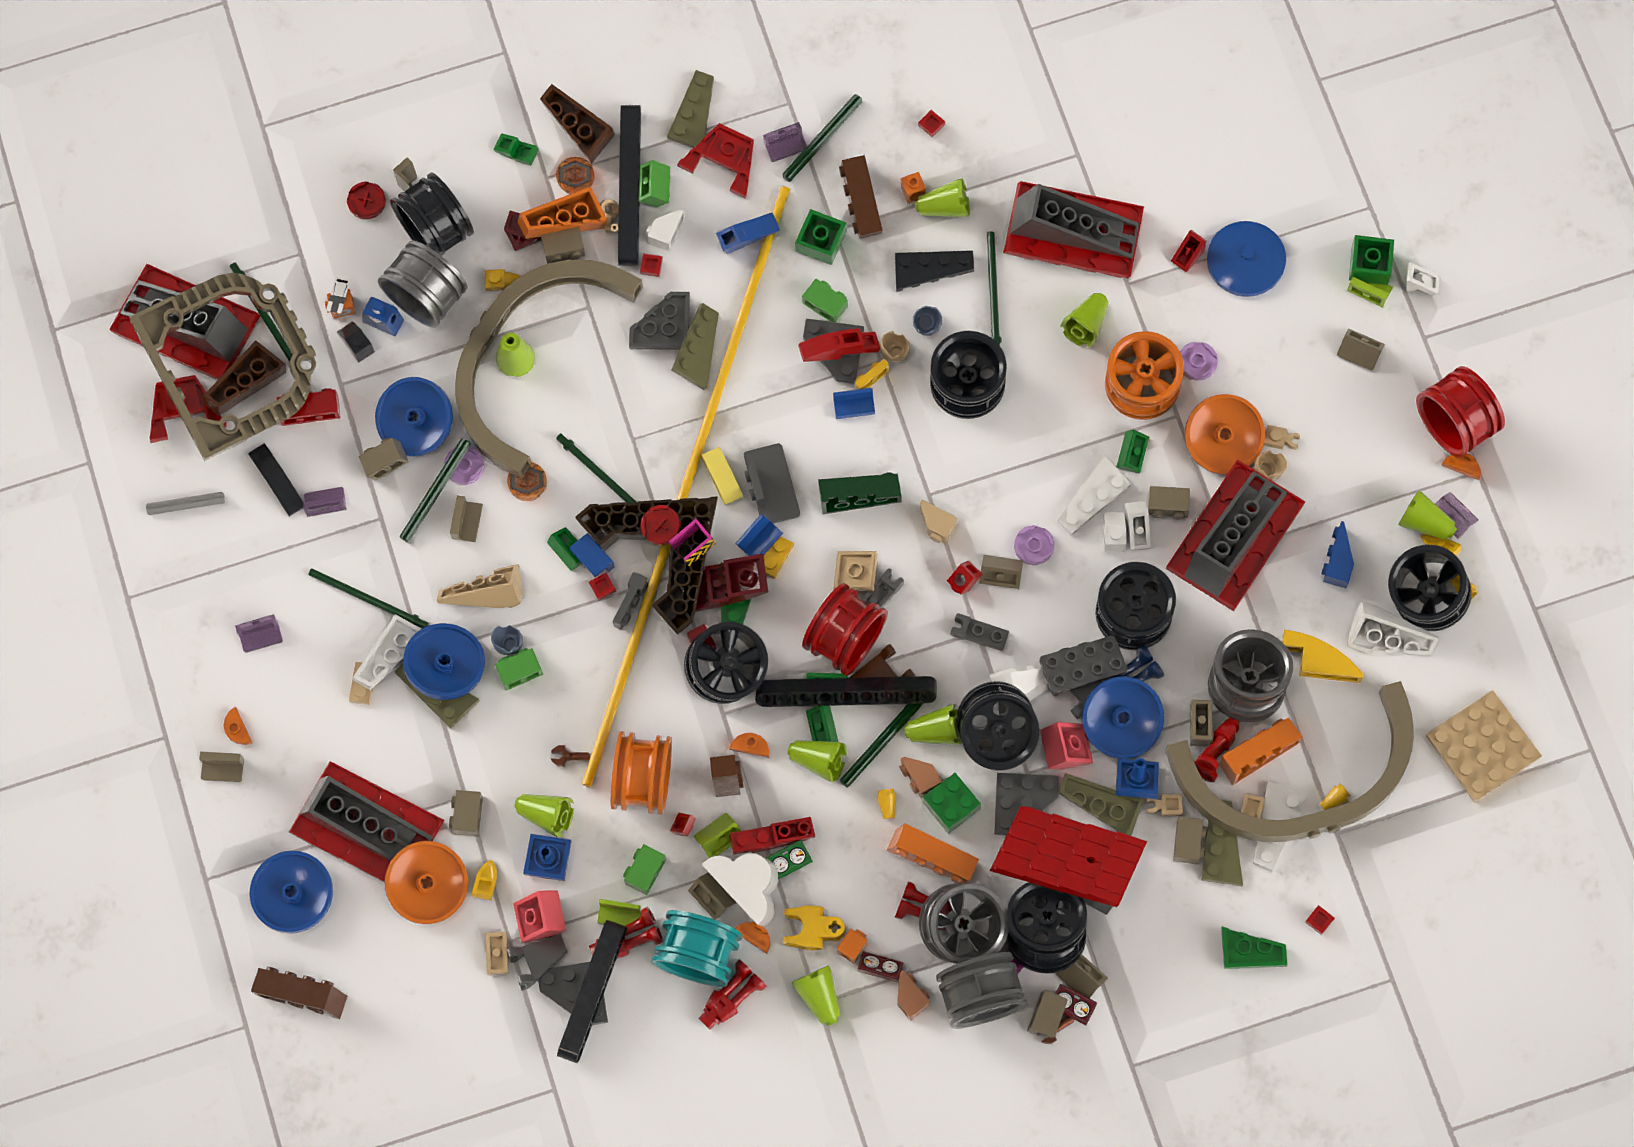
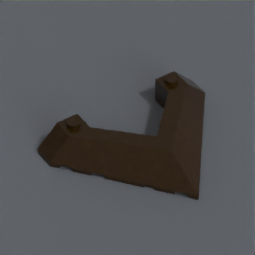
M718 496L700 499L683 498L680 500H650L634 503L590 504L575 518L605 552L619 539L647 540L641 531V519L647 510L657 505H666L679 515L681 531L693 520L697 519L711 535ZM700 529L676 549L671 546L667 592L652 604L656 612L677 635L693 623L707 552L691 566L687 565L684 558L707 539Z

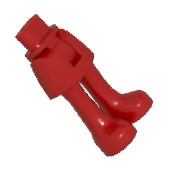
M1228 718L1214 731L1213 742L1195 760L1194 763L1203 780L1213 783L1217 779L1218 774L1216 770L1219 767V763L1216 759L1224 751H1228L1234 743L1235 733L1240 728V721Z
M908 881L894 918L903 919L907 915L919 918L921 908L905 900L924 904L929 896L918 891L915 884ZM949 901L944 904L940 913L946 916L952 911ZM960 920L958 927H962L964 920ZM946 927L938 928V930H946Z
M649 907L641 910L640 918L625 925L627 926L625 936L657 923ZM656 925L628 940L624 938L617 958L627 956L629 954L628 950L647 942H653L656 945L663 943L659 927ZM596 939V943L589 945V949L592 955L594 953L598 939Z
M740 959L735 963L736 972L727 986L719 991L714 989L705 1004L704 1013L698 1018L709 1030L716 1023L719 1025L720 1022L723 1023L738 1013L737 1007L751 993L762 991L767 987L754 973L731 1000L728 998L753 973Z

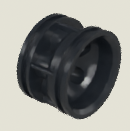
M977 331L956 332L938 344L933 352L930 367V388L937 405L949 415L962 419L979 418L995 409L1004 395L1007 370L1006 357L999 344L988 335ZM965 355H973L976 358V362L972 366H966L962 358ZM951 366L956 369L957 373L955 376L950 377L943 372V369ZM983 369H991L994 374L990 378L984 379L980 376V372ZM957 387L962 390V394L958 395L950 391V389ZM975 389H982L985 391L984 393L979 395H972V392Z
M1128 562L1111 570L1100 585L1095 611L1096 622L1103 636H1114L1118 646L1127 650H1138L1143 644L1149 648L1161 641L1170 628L1176 606V593L1171 580L1162 570L1144 562ZM1132 583L1134 585V589L1129 592L1123 591L1120 588V586L1123 584ZM1148 586L1156 591L1157 594L1149 596L1145 594L1143 588ZM1121 601L1123 609L1118 612L1112 611L1109 608L1111 602ZM1133 601H1134L1135 603H1136L1137 601H1139V602H1140L1139 606H1138L1137 604L1134 606V605L1132 604ZM1149 607H1156L1160 611L1161 616L1153 619L1148 616L1147 609ZM1130 616H1136L1140 621V625L1134 629L1129 628L1126 625V619Z
M1000 681L983 683L970 690L958 707L956 723L963 747L969 757L978 765L997 771L1012 769L1024 763L1036 749L1040 735L1038 719L1028 697L1014 685ZM998 702L1007 704V710L1003 715H997L993 712V707ZM977 715L985 716L987 724L984 727L975 726L972 723L974 717ZM1016 717H1023L1025 719L1024 725L1019 729H1014L1012 721ZM1001 725L1003 729L1000 728V731L997 732L995 728ZM983 738H990L993 741L992 746L989 748H982L978 746V743ZM1007 739L1016 741L1015 744L1004 749L1002 747Z
M1029 882L1014 892L1007 907V921L1009 925L1007 945L1013 958L1026 969L1038 973H1056L1071 967L1081 957L1086 944L1087 908L1084 899ZM1056 910H1059L1065 914H1060ZM1024 918L1033 919V923L1029 926H1023L1019 922ZM1065 927L1071 934L1065 937L1060 936L1057 933V929ZM1039 933L1047 935L1048 941L1043 944L1034 941V937Z

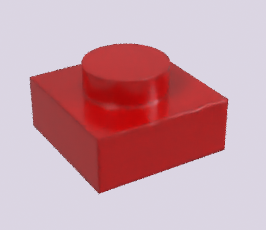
M932 110L918 122V126L931 137L945 125V121Z
M643 253L640 274L660 277L663 256Z
M607 573L589 581V585L598 601L616 592Z
M678 812L670 831L676 835L688 837L693 829L696 818L690 814Z
M1318 905L1305 923L1322 935L1335 917Z

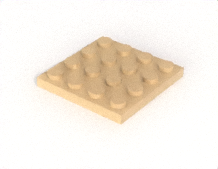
M1493 690L1426 734V738L1474 802L1542 757Z

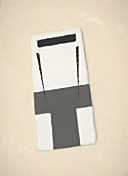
M335 277L326 311L342 313L350 279Z

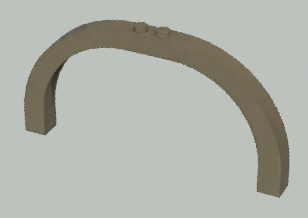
M576 259L554 262L533 269L517 278L498 295L488 311L483 312L479 325L472 329L470 338L459 359L455 380V396L463 425L472 442L486 458L520 479L523 478L527 469L532 464L530 456L501 441L486 427L477 412L474 399L475 378L480 362L515 309L533 295L545 289L564 284H587L601 287L634 303L643 289L642 279L616 266L598 261Z
M1399 681L1382 686L1379 695L1390 725L1391 751L1387 767L1381 778L1365 794L1349 803L1286 820H1267L1252 817L1233 809L1220 800L1208 788L1200 776L1187 740L1167 745L1165 753L1174 778L1184 796L1202 816L1219 828L1236 836L1262 842H1284L1305 837L1313 839L1319 837L1320 833L1327 831L1328 833H1335L1341 827L1365 818L1389 798L1399 784L1409 763L1413 747L1414 725L1411 708L1402 682Z

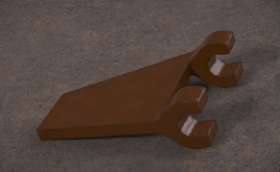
M891 644L887 645L877 656L849 678L898 677L885 661L896 654L895 649ZM908 669L901 677L915 676L911 669Z

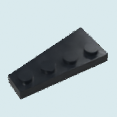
M973 251L895 253L896 292L903 291V289L908 287H918L920 284L927 282H937L942 278H952L974 272Z

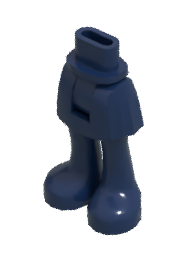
M1144 644L1138 648L1137 657L1126 665L1127 672L1114 677H1126L1142 666L1152 662L1153 656ZM1154 661L1132 678L1144 682L1151 678L1160 679L1165 675L1159 664Z

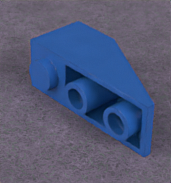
M772 212L732 225L717 232L716 235L723 251L726 254H730L780 231V228Z
M1341 521L1339 527L1335 526L1332 538H1335L1334 545H1329L1326 555L1330 557L1329 563H1324L1321 574L1325 575L1323 582L1346 589L1354 562L1345 523Z

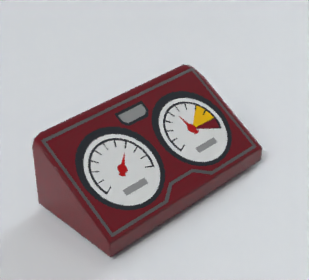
M863 951L858 965V972L898 983L903 962Z
M1060 984L1055 994L1068 999L1063 1014L1086 1026L1096 1008L1097 1002Z

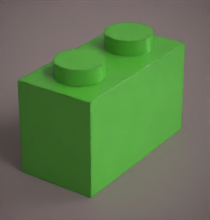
M654 160L640 165L639 202L655 208L669 203L670 166Z
M815 279L802 295V303L829 322H836L848 308L847 297L842 292H836L831 289V286L823 280Z
M532 648L522 649L517 652V655L512 657H503L495 664L506 691L543 675Z
M643 844L642 848H638L634 853V862L631 867L628 866L623 877L625 878L624 882L626 885L648 895L667 859L664 854Z

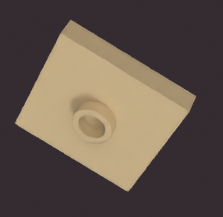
M838 551L833 589L845 583L849 586V589L853 588L856 591H874L878 559L877 551Z

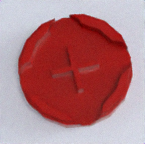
M364 181L357 183L350 189L347 204L350 212L355 217L372 219L382 213L385 208L386 198L383 189L378 184Z
M657 505L651 507L643 515L640 527L643 536L648 542L663 546L670 544L669 541L681 531V521L679 515L673 509L666 505Z

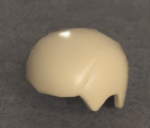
M894 331L884 334L880 342L881 353L889 361H903L908 357L911 350L910 342L903 334L897 335Z
M1271 450L1259 454L1255 460V471L1270 480L1280 478L1287 468V460L1282 453L1274 454Z

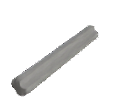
M223 492L147 503L146 511L148 515L222 504L225 503V495Z

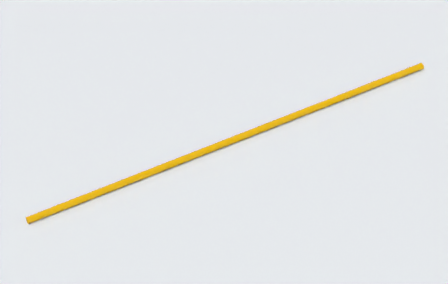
M781 186L773 209L778 225L790 192V188L786 186ZM776 233L763 239L677 500L688 498ZM671 544L660 547L582 781V785L586 787H592L671 549Z

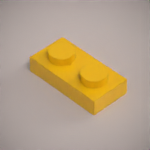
M885 359L875 362L870 367L869 372L857 377L855 380V390L870 388L890 371L889 363Z
M780 536L765 553L766 575L774 579L777 577L794 546L793 542Z

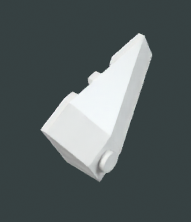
M1361 601L1353 617L1347 646L1373 653V651L1392 653L1394 651L1405 652L1406 654L1431 655L1439 637L1381 607Z
M1033 666L1026 667L1024 671H1016V668L990 675V682L1000 681L1012 684L1019 688L1028 697L1029 701H1032L1049 688L1042 668L1034 669ZM1004 702L995 704L999 715L1006 712L1007 704Z

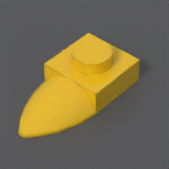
M505 269L485 270L486 291L504 290L521 276L512 272H505Z
M1427 534L1421 535L1425 545L1444 547L1456 556L1461 551V544L1448 538L1443 540Z
M492 860L486 862L479 869L471 896L492 901L497 881V870Z

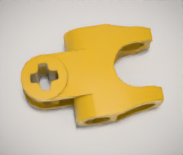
M804 905L784 909L785 918L796 919L803 924V929L798 935L783 937V945L816 951L823 949V941H839L845 936L846 929L843 920L839 917L824 916V907ZM834 925L838 926L836 933L832 932Z

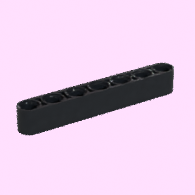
M606 920L559 1045L557 1057L574 1063L579 1062L625 938L627 926L610 920Z

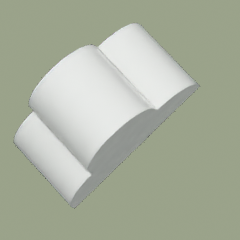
M748 853L738 857L736 860L724 856H714L702 864L757 925L766 927L772 921L775 906L770 894L778 884V871L769 859L754 853Z

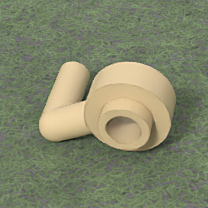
M603 200L600 206L607 218L604 230L605 232H615L618 230V225L612 224V218L618 215L619 206L615 200ZM605 206H608L610 209L608 213L605 212Z

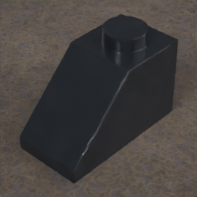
M353 321L337 331V334L358 363L375 352L369 339Z

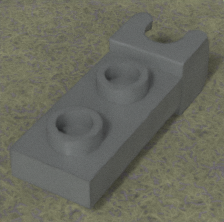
M888 568L875 583L874 591H868L861 600L869 605L875 602L880 608H883L904 585V579L899 578L895 582L890 581L892 570Z
M636 572L632 573L627 583L629 589L613 619L614 627L622 630L623 626L629 623L632 608L637 607L640 600L639 595L643 596L648 586L647 577Z
M960 613L956 614L954 620L961 624L962 627H953L950 632L951 636L966 639L1003 652L1009 634L1008 630L972 619Z

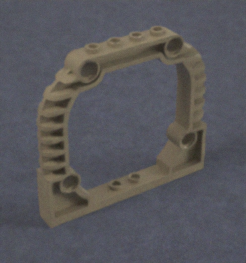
M227 273L215 276L129 317L135 332L204 461L297 413L307 400L311 387V374L316 368L315 350L312 345H307L305 341L307 336L302 327L298 328L296 324L298 319L294 311H289L286 305L288 300L283 292L280 293L273 284L267 283L263 285L258 280L243 274ZM267 290L271 291L274 297L266 299L263 293ZM232 294L250 296L258 309L270 312L293 355L289 368L295 381L289 392L279 400L240 419L232 414H227L220 421L206 419L201 416L193 420L183 401L185 396L181 388H176L173 383L176 379L172 371H167L157 351L163 348L169 331H176L181 328L183 316L221 297ZM176 315L179 321L176 324H171L168 321V317ZM302 361H309L311 368L305 370L301 367L300 363ZM232 421L235 424V428L227 430L224 427V423Z

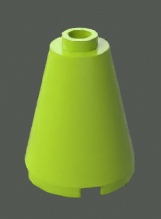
M963 178L918 196V201H915L916 211L920 212L922 216L968 217L970 215L969 197L966 196L965 191H967Z
M1093 293L1066 316L1060 327L1063 326L1064 336L1076 345L1087 344L1086 347L1093 346L1097 341L1109 305L1107 297L1102 293Z
M505 334L501 338L496 353V364L499 370L507 376L521 377L527 374L533 368L535 361L533 348L517 334Z
M1419 490L1398 523L1401 527L1446 540L1447 537L1452 538L1457 530L1454 527L1456 522Z
M947 705L909 721L907 726L904 727L906 738H910L911 742L962 744L961 738H958L956 723L958 709L954 710L956 705Z
M795 740L789 745L787 754L790 760L829 782H834L839 779L843 771L845 762H842V757L847 755V747L845 743Z
M522 794L516 799L514 805L517 814L555 837H562L563 834L561 832L568 830L574 814V808H571V803L574 802L569 797Z
M829 965L792 982L794 989L821 1024L826 1023L827 1026L838 1022L837 1017L841 1015Z

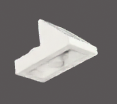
M1409 263L1407 292L1419 289L1430 295L1438 294L1440 276L1414 263Z

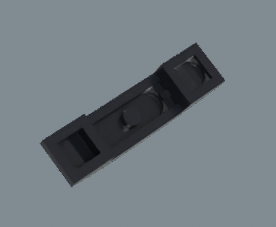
M265 443L248 453L289 517L306 507Z

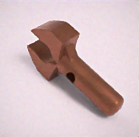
M558 745L551 750L552 754L561 753L563 755L560 759L551 758V761L558 767H565V763L568 760L590 759V753L568 752L565 749V745Z
M1068 1016L1062 1019L1057 1032L1072 1024L1074 1019ZM1048 1037L1042 1040L1041 1043L1052 1044L1057 1039L1056 1037Z

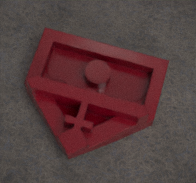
M510 210L504 231L515 251L542 240L541 237L525 239L518 224L520 213Z

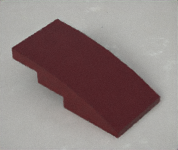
M757 554L723 560L724 563L705 566L695 612L734 604L768 593L764 555Z

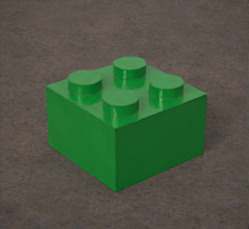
M810 209L795 241L796 252L832 265L847 232L846 222Z
M1355 235L1351 248L1349 281H1351L1352 277H1355L1366 283L1388 285L1392 274L1394 239Z
M953 773L923 797V804L948 834L981 809V803L956 773Z

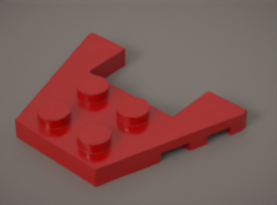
M719 123L695 148L693 147L678 162L677 167L693 174L700 159L703 157L737 173L730 187V192L746 198L754 139Z
M195 375L176 378V381L173 383L177 389L181 388L185 396L183 401L190 415L204 412L206 419L221 420V415L218 416L204 405L203 395L206 391ZM157 382L155 385L149 437L150 443L168 440L164 421L181 417L163 382Z

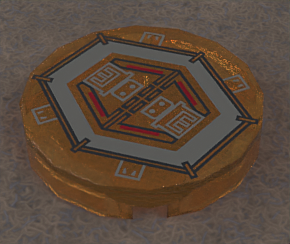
M570 157L562 161L557 167V184L568 194L590 187L594 183L593 167L584 158Z
M532 462L522 479L509 473L507 484L509 491L517 499L531 501L540 497L546 490L547 478L541 466Z

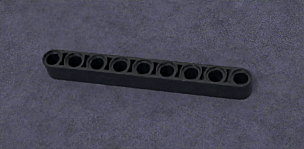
M621 105L619 266L638 265L640 105Z
M931 676L763 680L756 689L755 701L761 707L932 703L936 700L937 681Z

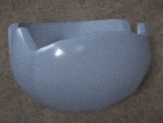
M923 306L915 312L913 326L918 333L930 336L940 330L943 317L936 307Z
M511 625L507 627L497 626L491 633V642L499 654L512 655L517 653L523 646V636L518 629Z

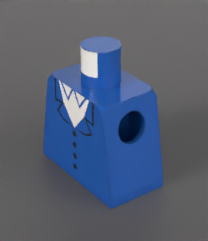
M370 297L362 312L363 323L395 337L404 322V318L395 306L375 297Z

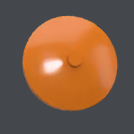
M1220 394L1206 398L1192 410L1185 425V443L1189 454L1199 466L1217 474H1228L1237 459L1250 466L1261 453L1265 441V427L1260 413L1249 401L1236 395Z
M433 841L416 842L400 850L391 860L385 874V892L390 905L401 917L417 924H434L449 918L460 908L468 890V875L461 858L448 846Z

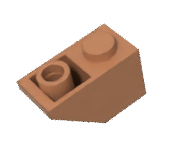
M908 757L901 758V766L899 768L904 777L908 776L912 783L909 785L914 794L918 793L922 798L943 782L933 764Z
M902 970L899 977L897 1005L908 1019L912 1021L930 1006L928 999L931 997L924 988L920 990L915 984L917 980L910 972L906 974Z

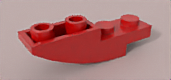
M860 328L827 333L798 344L803 362L837 360L842 355L876 353L881 348L876 332L861 333Z
M811 817L772 823L767 827L729 834L733 855L767 851L791 845L799 840L805 841L815 837Z

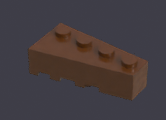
M553 84L541 96L540 100L543 106L592 164L614 137L615 132L613 128Z
M865 155L842 160L839 172L841 178L844 179L845 185H843L845 196H848L850 202L848 204L850 216L853 215L854 223H852L854 234H858L859 239L882 234L883 230Z
M255 340L203 395L204 405L220 416L286 373V364Z
M736 755L710 757L711 775L716 797L741 795L740 788H744L740 761H737Z
M268 966L266 969L258 968L250 992L259 997L283 1004L288 1001L289 1005L301 1009L305 1005L307 1009L323 1015L325 1011L333 1018H341L348 995L333 987L334 983L322 980L321 983L315 982V978L306 975L303 978H299L297 974L285 971L284 974L278 973V969Z

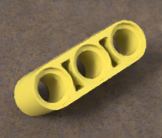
M720 447L702 454L701 457L724 505L742 498L741 489Z

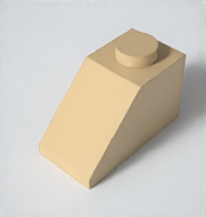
M921 500L920 511L928 535L933 541L946 544L957 525V517Z

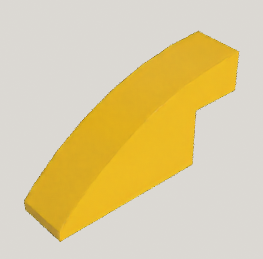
M1284 629L1282 635L1283 644L1289 652L1301 653L1299 676L1361 683L1363 679L1361 670L1338 649L1313 636Z

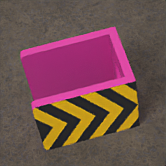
M697 519L693 520L669 541L671 546L676 549L698 529L707 537L704 542L684 558L688 566H691L716 544L712 536Z

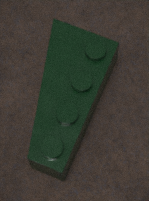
M887 472L882 475L818 479L823 515L902 502L898 473Z

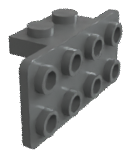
M777 443L744 452L747 471H744L747 483L751 482L752 489L749 492L751 500L756 501L759 515L763 514L773 524L798 518L800 510L782 445Z
M1108 636L1091 642H1083L1071 648H1063L1057 652L1043 655L1039 659L1053 694L1127 672L1126 663L1114 636Z

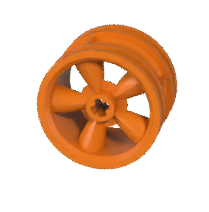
M1149 331L1129 334L1117 342L1109 355L1105 377V391L1114 408L1127 417L1139 420L1159 417L1171 409L1178 398L1184 373V362L1179 349L1167 337ZM1148 355L1157 358V360L1154 361L1152 358H1148ZM1131 356H1136L1137 358L1132 364L1124 361ZM1161 370H1170L1173 377L1171 385L1158 378ZM1130 374L1134 381L1124 389L1116 376ZM1151 384L1156 396L1140 397L1143 385Z
M623 731L619 732L612 772L611 809L616 810L617 806H621V810L626 811L629 805L647 807L650 814H653L654 810H658L660 815L664 814L671 768L672 737L667 736L666 740H662V736L657 735L654 741L636 739L633 732H630L629 736H625Z

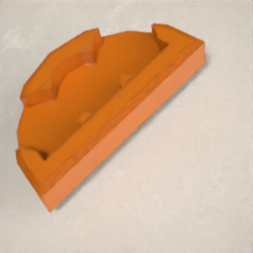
M1468 453L1463 457L1450 455L1446 457L1441 465L1476 480H1479L1481 476V469L1476 458Z
M234 707L227 713L224 719L225 734L232 742L237 744H252L253 742L237 708Z
M755 733L738 735L729 747V750L769 758L767 742Z
M745 922L735 928L742 933L744 940L768 954L770 937L768 931L763 926L757 925L755 922Z

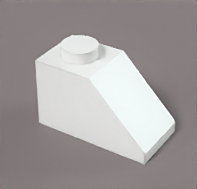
M679 209L656 218L646 231L648 244L670 251L685 219L684 210Z
M1145 501L1125 503L1130 549L1150 548L1149 513Z
M1104 512L1105 552H1125L1126 524L1124 512Z

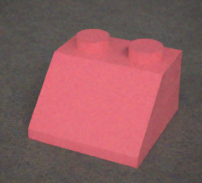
M1056 722L1040 729L1048 769L1063 770L1093 763L1089 742L1082 724Z
M558 890L537 891L513 903L521 943L552 937L566 930Z

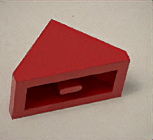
M1189 230L1171 262L1183 271L1188 272L1204 253L1207 240L1193 230Z

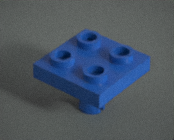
M1136 758L1135 760L1118 759L1116 795L1157 799L1159 762L1145 761L1143 758Z
M530 834L523 874L525 876L565 881L572 841L570 839Z

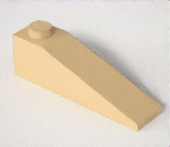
M516 564L493 570V575L485 578L479 575L471 583L460 582L441 589L437 597V603L513 608L520 604L523 596L520 566Z

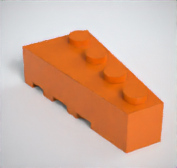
M591 186L520 213L518 218V224L525 239L541 237L543 234L577 227L580 228V232L604 229L607 218Z
M1289 717L1285 720L1281 718L1274 722L1271 728L1261 730L1255 737L1242 742L1236 748L1222 755L1219 766L1231 784L1234 785L1299 744L1303 737Z
M906 823L896 828L886 850L917 865L929 868L938 875L948 876L951 878V881L957 884H965L970 881L979 861V858Z

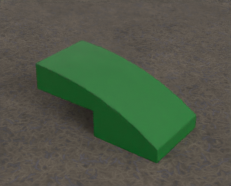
M501 133L493 149L507 158L530 166L539 151L536 145L521 142L517 137Z

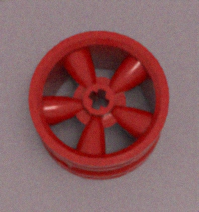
M1465 366L1457 367L1442 380L1428 387L1416 397L1417 409L1425 427L1435 441L1445 451L1455 457H1463L1475 449L1481 442L1501 431L1505 426L1504 413L1495 394L1476 372Z
M842 583L829 594L814 615L804 635L802 648L806 651L810 650L814 656L822 654L833 662L832 667L834 669H841V673L847 676L861 664L874 646L886 623L888 611L885 608H880L875 602L869 605L857 597L858 592L855 589H849L847 584Z

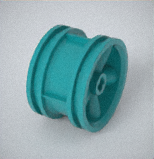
M668 910L666 913L668 920H665L662 925L667 931L663 946L655 947L654 953L657 956L652 957L651 963L665 972L693 982L726 987L728 980L725 977H729L731 974V969L727 967L731 951H738L740 945L736 941L742 940V933L727 924L705 916L679 910Z

